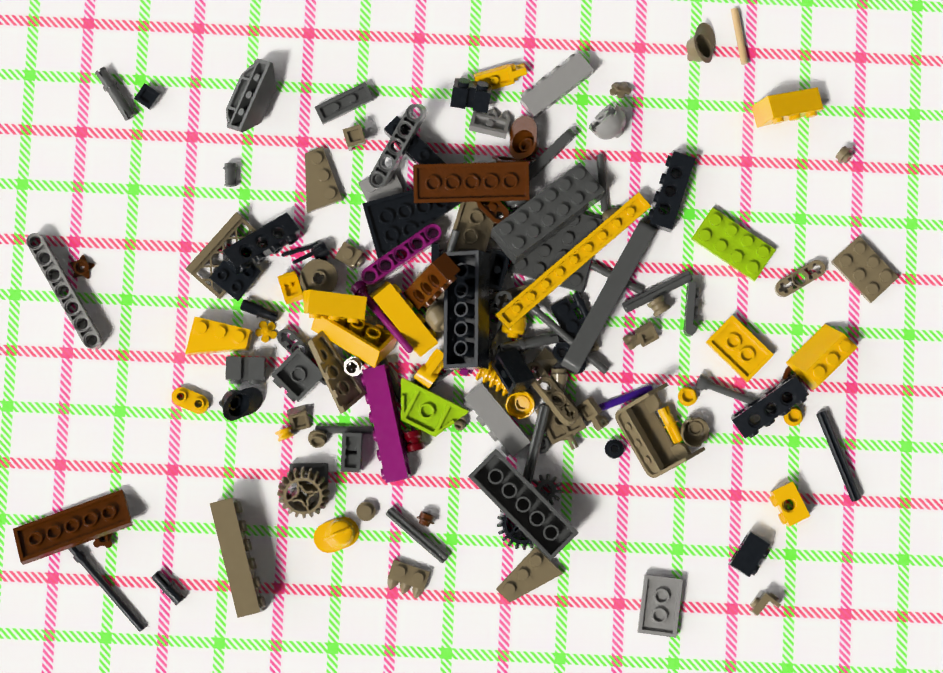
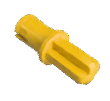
M667 405L657 410L665 425L664 428L667 429L673 443L681 442L683 439L677 425L678 421H675L669 406Z

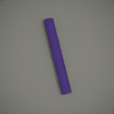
M649 384L601 403L599 407L602 411L645 395L652 391L653 388Z

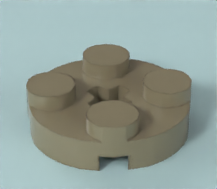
M314 259L306 263L300 274V284L304 291L333 292L338 281L336 268L327 260ZM316 273L324 275L320 284L318 281L313 280L316 277Z

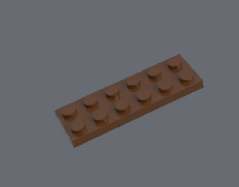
M529 162L413 164L414 203L530 200Z
M121 489L13 528L20 562L22 565L133 526L125 492Z

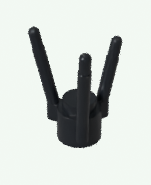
M324 241L282 253L281 256L284 257L311 249V252L292 261L293 264H296L311 256H314L315 259L327 260L326 256L330 255V252Z

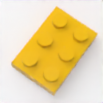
M733 315L705 342L746 383L774 355Z

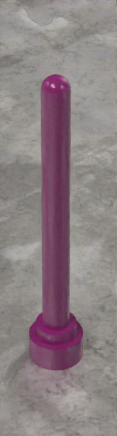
M362 280L354 283L350 289L353 294L367 297V305L405 351L412 353L413 347L367 293V285Z

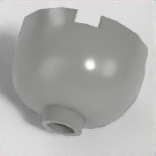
M613 102V107L609 104L595 116L597 121L594 125L592 123L589 125V129L600 139L619 138L625 131L623 128L626 125L627 118L625 112L616 102Z

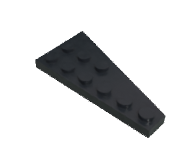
M413 189L362 203L377 258H381L463 202L414 203Z

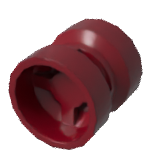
M421 430L402 434L403 439L407 443V453L425 449L424 442L421 441Z

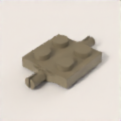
M570 393L565 395L578 411ZM552 398V401L555 404H561V400L559 398ZM551 409L549 410L545 432L552 445L559 441L567 440L571 450L579 447L574 436L579 431L587 428L579 411L576 422L571 426H566L560 422ZM566 414V415H565L567 418H568V417H572L571 414H569V415Z

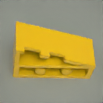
M818 87L770 95L751 106L757 128L779 124L788 120L796 121L805 116L806 118H812L824 109Z
M194 316L185 354L191 356L248 351L253 331Z

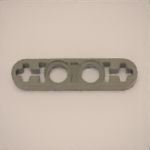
M528 363V368L536 371V373L533 372L535 379L531 384L561 423L566 426L573 425L579 416L576 408L539 363ZM540 383H547L550 389L544 390ZM552 398H559L561 400V404H555L552 401ZM566 414H567V415L571 414L572 417H568V418H567L565 415H566Z

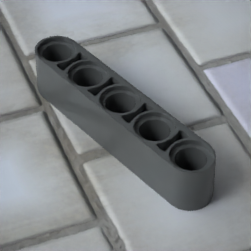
M412 104L406 109L369 176V183L372 187H384L391 180L426 117L427 110L422 104ZM415 107L420 110L418 118L414 117L412 113ZM405 124L411 127V132L408 135L403 131ZM396 141H399L402 145L400 151L394 148ZM387 157L392 160V166L390 168H388L385 165V159ZM377 174H380L383 177V182L381 184H378L376 182L375 178Z

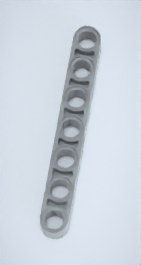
M31 233L26 239V244L82 343L91 350L100 349L103 345V339L48 242L40 234ZM36 238H40V245L33 247V241ZM49 254V262L42 263V257ZM54 271H59V277L56 280H52L51 274ZM68 287L69 293L66 296H61V289ZM77 303L78 310L71 313L70 306ZM82 320H87L88 322L85 329H80L79 323ZM92 336H96L97 343L90 346L88 343L89 339Z

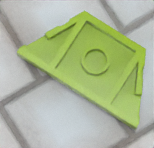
M404 377L401 378L402 421L436 437L468 413V409Z

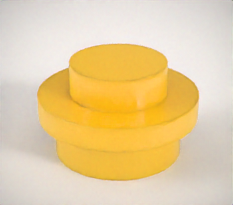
M684 387L678 393V400L684 406H691L697 400V393L691 387Z
M791 407V411L784 415L783 418L789 426H797L802 422L803 414L799 408Z

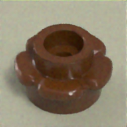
M421 511L419 516L416 517L421 525L429 527L430 524H435L433 522L435 516Z

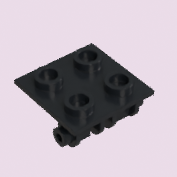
M223 260L209 278L230 296L239 301L262 271L255 265H252L247 272L239 273L235 276Z

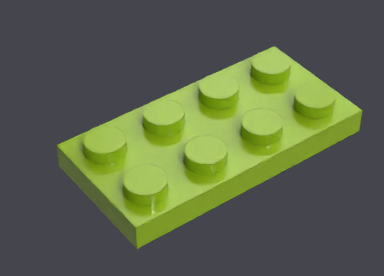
M713 207L691 238L692 241L753 282L776 251V249Z

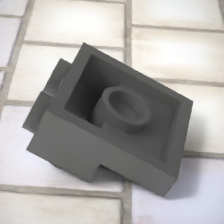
M297 348L271 374L274 378L272 381L280 389L283 387L287 391L286 395L293 402H301L323 378L319 367L300 348Z

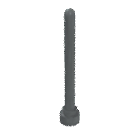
M702 374L699 375L695 388L698 390L709 389L747 404L756 400V398L715 384L708 379V376ZM767 404L765 409L772 412L776 406Z

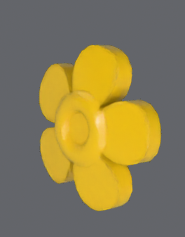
M261 321L259 323L260 328L255 330V335L257 337L262 336L261 341L267 343L269 337L271 339L276 338L277 332L272 331L276 328V325L270 322L267 326L266 321Z

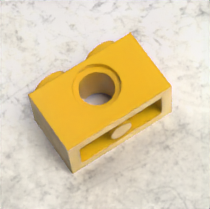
M793 481L770 492L771 496L769 499L774 507L777 506L780 512L778 517L783 525L786 524L787 527H790L810 517ZM787 499L793 503V507L789 511L784 508V502Z

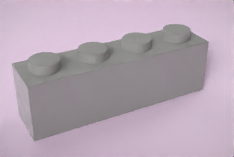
M580 52L577 55H570L565 60L567 63L561 67L560 65L556 66L550 72V76L547 78L542 77L536 82V87L532 90L528 88L521 94L520 103L533 119H536L593 74L594 69Z
M482 383L464 397L465 402L463 404L470 412L474 411L478 415L476 420L482 427L485 425L490 430L488 432L489 436L495 442L498 440L503 445L500 449L507 457L511 455L513 458L531 443Z

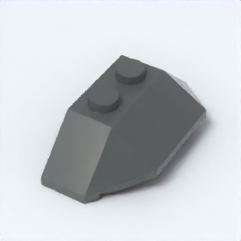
M257 58L254 64L241 74L226 107L227 128L243 133L262 123L277 89L272 62Z

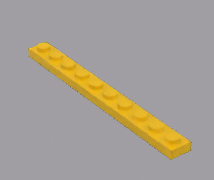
M638 192L496 313L495 316L507 329H510L650 209L651 205Z

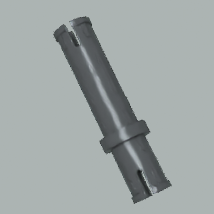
M105 67L100 68V71L97 70L95 75H97L102 83L103 90L108 92L124 120H130V116L134 117L135 113L116 86L117 82L111 78Z
M553 331L524 339L519 337L515 341L501 343L500 348L501 351L517 348L519 353H523L527 349L557 344L559 338Z

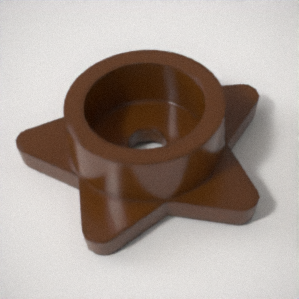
M84 255L79 260L70 262V265L74 268L73 278L79 276L87 279L90 278L89 271L95 266L94 263L87 262Z

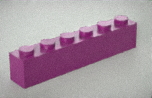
M380 365L375 368L363 369L361 381L363 386H366L365 400L370 405L369 419L374 424L373 438L379 448L377 450V457L382 463V479L386 483L410 479L412 474L402 435L403 432L389 366Z

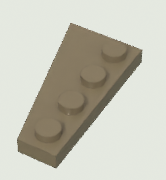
M321 331L307 343L340 414H342L361 399L366 392L355 376H350L345 372L344 360L326 334Z

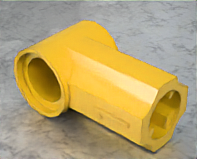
M436 348L425 365L423 364L413 377L428 389L439 376L438 374L443 368V352Z

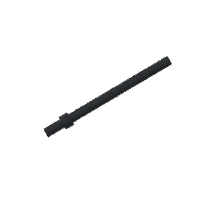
M76 546L69 548L68 550L74 556L73 559L85 568L139 632L144 630L146 627L85 558L86 554L82 550L79 551Z

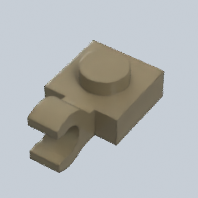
M649 321L635 329V335L630 334L622 338L628 349L632 350L639 344L645 347L659 339L653 323Z
M592 396L577 406L578 411L586 422L591 420L597 431L609 424L608 419L600 415L603 411Z

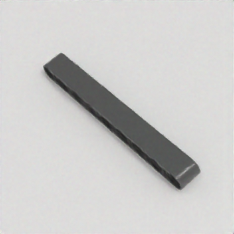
M640 219L561 362V366L578 374L657 230L656 227Z

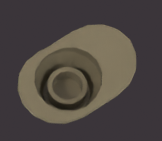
M700 23L695 35L686 43L687 60L690 62L703 61L710 63L712 60L716 39L713 29L707 23Z

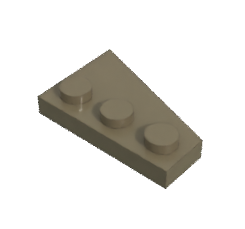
M323 147L305 153L307 214L343 201Z
M534 547L496 590L510 603L564 573Z

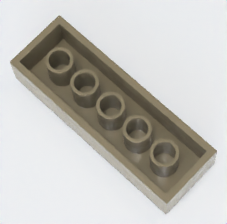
M228 498L209 503L237 618L263 612V607H266L264 595H260L261 581L259 576L256 577L254 569H257L255 558H251L249 550H252V544L250 539H246L245 531H248L246 521L241 518L240 513L243 512L241 501H237V498Z

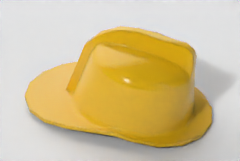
M339 517L318 526L313 537L314 543L322 552H336L356 542L359 536V528L351 518Z

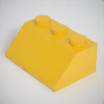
M317 290L303 291L304 313L309 314V318L321 319V315L328 316V320L340 321V318H347L349 323H359V320H365L367 297Z
M824 324L786 364L811 390H814L858 347L844 333Z

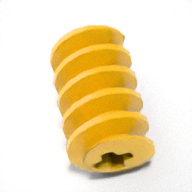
M490 361L489 369H480L476 375V380L478 381L480 378H483L482 384H486L489 381L490 389L496 385L495 391L499 392L503 389L502 396L508 394V391L494 368H492V361Z

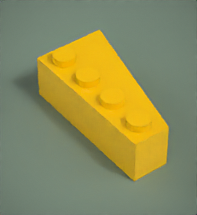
M385 281L369 295L411 344L416 354L422 357L438 344L436 340L438 336L432 328L427 329L424 323L426 321L419 313L416 315L413 312L412 308L414 306L407 298L404 300L401 297L400 293L402 291L395 283L392 285L390 282Z
M321 315V319L314 318L311 328L316 333L323 331L331 342L374 368L395 348L397 342L391 332L384 329V326L369 324L365 322L366 319L359 320V323H349L347 318H340V321L328 320V316Z

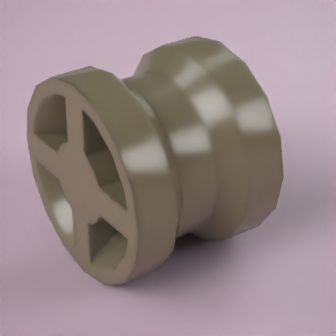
M664 295L647 304L648 308L653 310L655 318L671 308L664 301Z

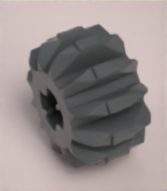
M540 474L538 476L541 481L540 483L535 479L532 481L537 485L534 488L546 500H549L551 505H554L552 497L557 501L560 500L555 493L562 494V490H556V487L562 484L561 482L554 484L557 479L556 476L549 481L550 474H546V480ZM544 485H548V488L551 489V493H548V495H544V492L541 491V487L544 488Z

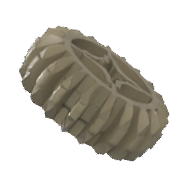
M304 466L300 472L297 468H294L293 473L288 471L287 477H282V483L278 485L280 490L277 492V495L280 496L279 503H283L282 508H289L288 514L295 512L296 518L299 514H302L303 519L306 518V514H309L312 518L314 512L319 514L320 508L325 509V503L329 501L328 495H330V490L327 489L329 484L324 482L325 477H319V471L313 474L312 468H309V471H305ZM296 482V489L288 493V488ZM319 492L317 500L311 503V497Z

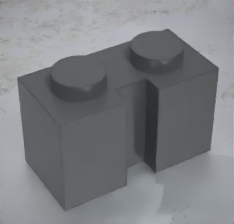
M226 356L225 380L230 381V384L241 385L242 381H249L250 385H261V381H266V358Z

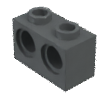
M342 432L341 472L361 473L362 433Z

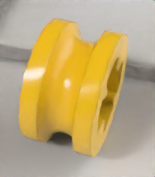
M291 427L275 432L279 436L278 442L295 436L294 433H291Z

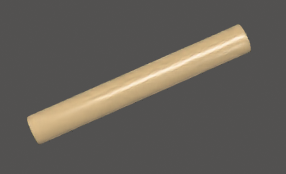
M738 8L731 9L740 62L741 65L748 64L739 11Z

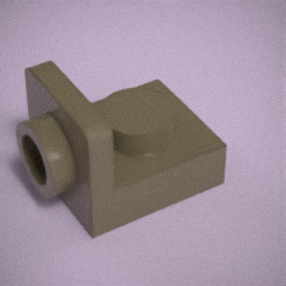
M345 241L334 257L354 270L357 266L360 267L365 260L362 250H358Z

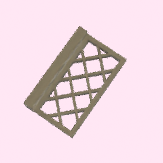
M237 212L186 267V270L219 299L223 297L226 291L223 290L219 294L213 289V281L211 279H202L197 273L201 268L210 267V275H212V267L219 266L212 265V256L216 253H223V251L217 250L221 246L223 250L225 249V241L227 239H235L237 242L238 239L246 237H237V228L242 223L248 227L249 234H251V231H256ZM210 259V265H205ZM205 281H211V286Z

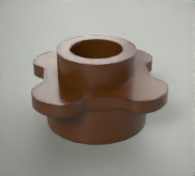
M113 533L105 535L104 540L101 539L102 537L95 539L93 545L96 548L100 546L110 548L112 546Z

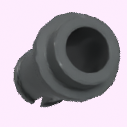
M224 163V186L226 187L237 186L236 170L238 167H236V163Z

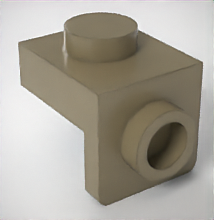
M763 592L759 598L756 596L752 600L749 611L758 616L768 602L776 608H779L781 604L778 603L779 598L773 593L767 594Z

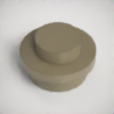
M846 146L842 147L835 156L838 159V163L849 162L853 157V149Z
M313 430L308 435V441L312 447L321 448L327 442V435L321 430Z
M363 502L358 505L356 513L362 521H370L374 518L376 509L372 503Z

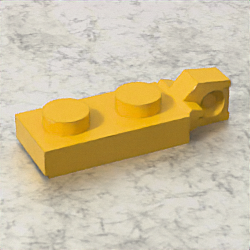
M512 63L473 75L477 82L485 81L488 84H493L492 90L514 84L515 81L519 80L518 77L527 75V70L524 63L518 65Z

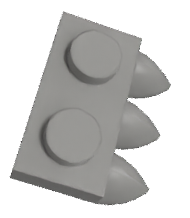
M494 108L489 110L487 114L473 111L469 131L506 139L510 115L505 111L498 117L497 111Z

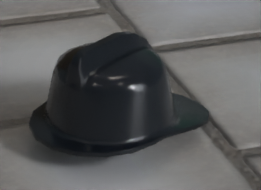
M255 387L243 390L232 389L224 394L222 400L219 401V405L223 409L224 417L227 420L234 421L256 412L263 402V394Z

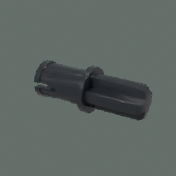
M243 300L240 306L242 311L273 323L276 322L279 314L278 311L264 307L263 304L259 305L248 300Z
M157 571L152 576L153 581L162 589V594L165 593L175 606L185 599L174 586L175 583H171L161 571Z

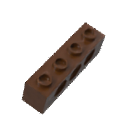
M444 252L428 266L403 294L417 310L423 306L428 308L457 279L455 275L460 269Z

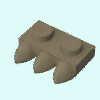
M393 560L387 579L388 588L392 590L400 582V591L402 594H405L412 586V593L416 599L424 592L430 572Z

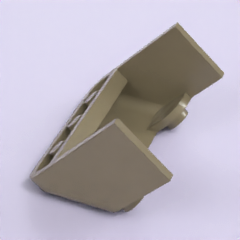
M667 382L619 409L615 414V419L644 471L651 478H657L705 451V448L702 447L691 453L684 443L673 445L655 411L661 407V400L657 392L669 386Z

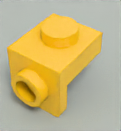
M296 271L286 272L277 277L286 305L303 300V292Z

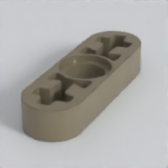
M814 260L778 281L774 287L776 295L787 297L821 277L826 270L824 263L820 260ZM813 264L815 266H820L821 268L819 270L820 274L814 272L811 275H808L807 272L814 268ZM796 274L804 275L805 282L803 284L796 283ZM790 278L793 286H790L786 289L787 293H785L784 291L780 292V284H782L783 286L787 285L788 283H790V281L788 280Z

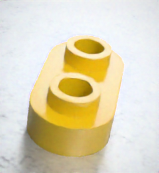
M179 387L172 393L173 403L191 412L203 414L209 408L208 399L194 391ZM180 393L184 394L183 400L178 399ZM200 400L202 406L197 408L195 404Z

